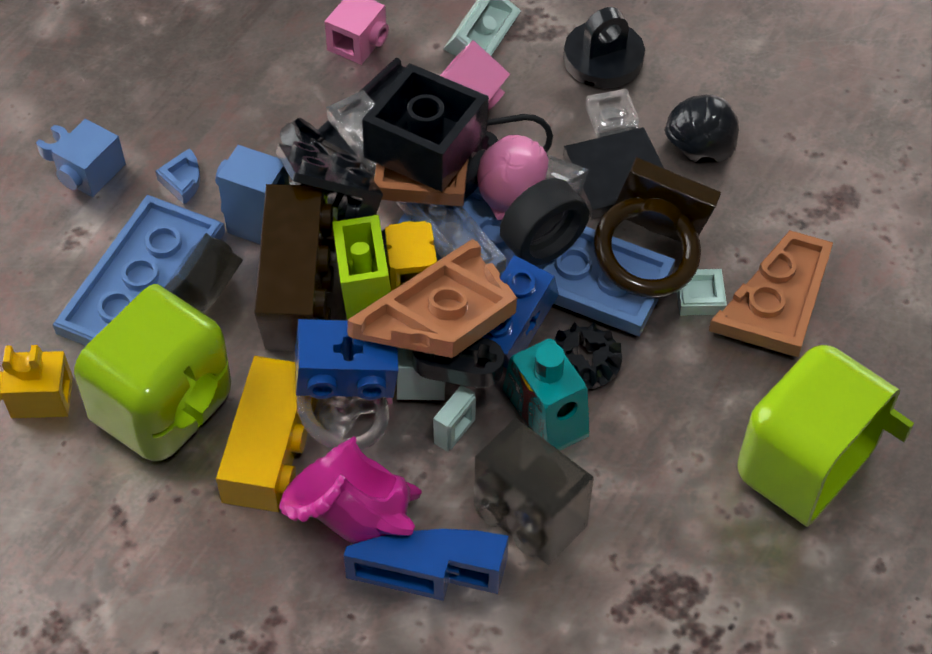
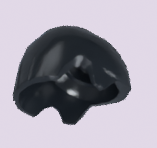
M705 94L692 96L680 102L671 111L664 131L671 143L681 149L689 160L697 162L701 157H711L717 162H721L731 157L736 150L739 121L730 103L722 97Z

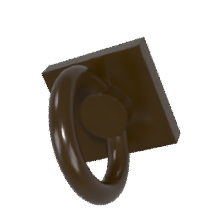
M636 157L614 206L602 216L595 230L594 253L602 272L620 289L640 297H664L681 290L692 280L698 270L701 258L699 235L716 208L721 192ZM628 220L653 233L681 242L683 257L680 265L672 274L660 279H644L629 273L619 264L613 253L612 237L615 229L621 222Z

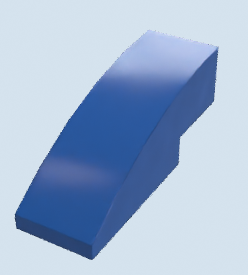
M430 529L413 531V534L410 536L385 535L346 546L343 555L346 578L441 601L445 599L449 583L498 594L508 559L509 536L478 530Z

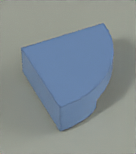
M190 148L155 171L157 180L183 204L187 203L198 190L200 170L197 158Z

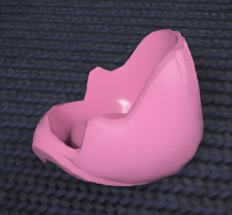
M508 135L489 147L480 159L477 172L479 191L482 198L492 209L497 220L503 219L505 212L518 196L529 187L546 178L549 161L547 153L538 142L532 141V139L526 136Z

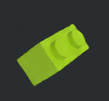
M379 215L332 222L347 321L391 292Z

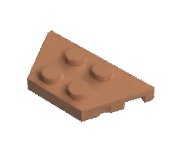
M471 239L348 319V336L353 339L453 358L516 313L517 297L509 285L500 280V273L494 264H486L481 257L480 244Z

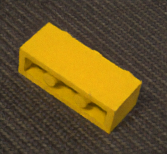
M260 356L253 357L216 476L222 503L279 512V504L287 485L296 477V467L292 466L295 453H303L306 445L308 432L307 425L304 424L307 412L313 413L315 411L318 401L317 398L311 396H296L295 362Z

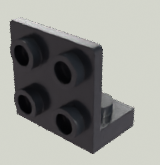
M294 141L292 146L278 143L276 153L292 181L329 190L327 204H333V216L337 221L377 214L383 193L358 157L344 152H336L335 157L319 153V149L315 146L299 141Z

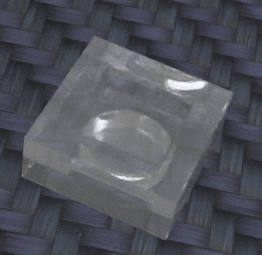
M627 89L587 96L586 110L597 138L638 129L639 117Z

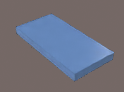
M147 195L53 323L55 333L86 346L138 294L152 284H159L181 298L226 233L224 223Z

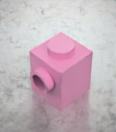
M342 0L324 21L327 50L361 65L376 47L383 45L389 31V26L386 24L385 5L375 0Z

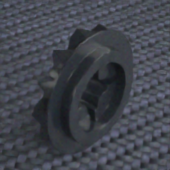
M574 322L570 329L557 331L554 340L564 350L566 357L585 382L587 389L601 387L616 377L622 364L621 343H617L613 339L611 330H599L594 322L588 327H579ZM582 344L586 346L588 352H593L591 366L582 354H578L579 345Z

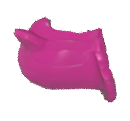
M353 436L349 440L340 443L337 447H334L326 456L320 457L298 474L284 490L279 509L282 514L295 522L297 520L306 522L311 516L317 518L341 538L355 544L385 535H412L415 525L407 516L409 502L420 498L422 491L417 486L406 482L404 477L392 474L379 463L364 455L356 444V437Z

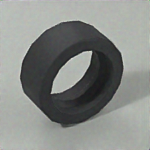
M558 178L542 180L524 191L507 209L500 224V237L517 257L535 266L547 264L561 256L581 236L589 221L590 209L586 202L565 180Z

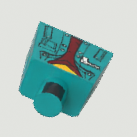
M546 339L514 354L508 363L503 390L547 456H551L589 437L588 389L581 376L566 357L564 350L556 341Z

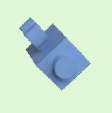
M86 118L71 133H68L61 126L53 125L51 131L54 140L57 141L55 143L48 144L40 139L36 142L40 156L45 160L54 161L57 169L56 175L60 182L71 190L78 189L91 197H94L126 165L119 136Z

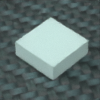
M698 269L692 280L681 290L677 291L680 316L716 315L719 310L723 311L725 309L727 301L722 269Z
M460 385L433 418L435 445L448 452L472 425L476 415L475 392Z

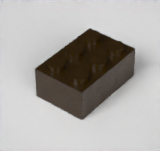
M266 184L254 310L265 350L295 351L298 319L331 320V309L327 308V293H333L334 267L330 266V252H336L332 224L333 204L325 203L322 188L309 185Z

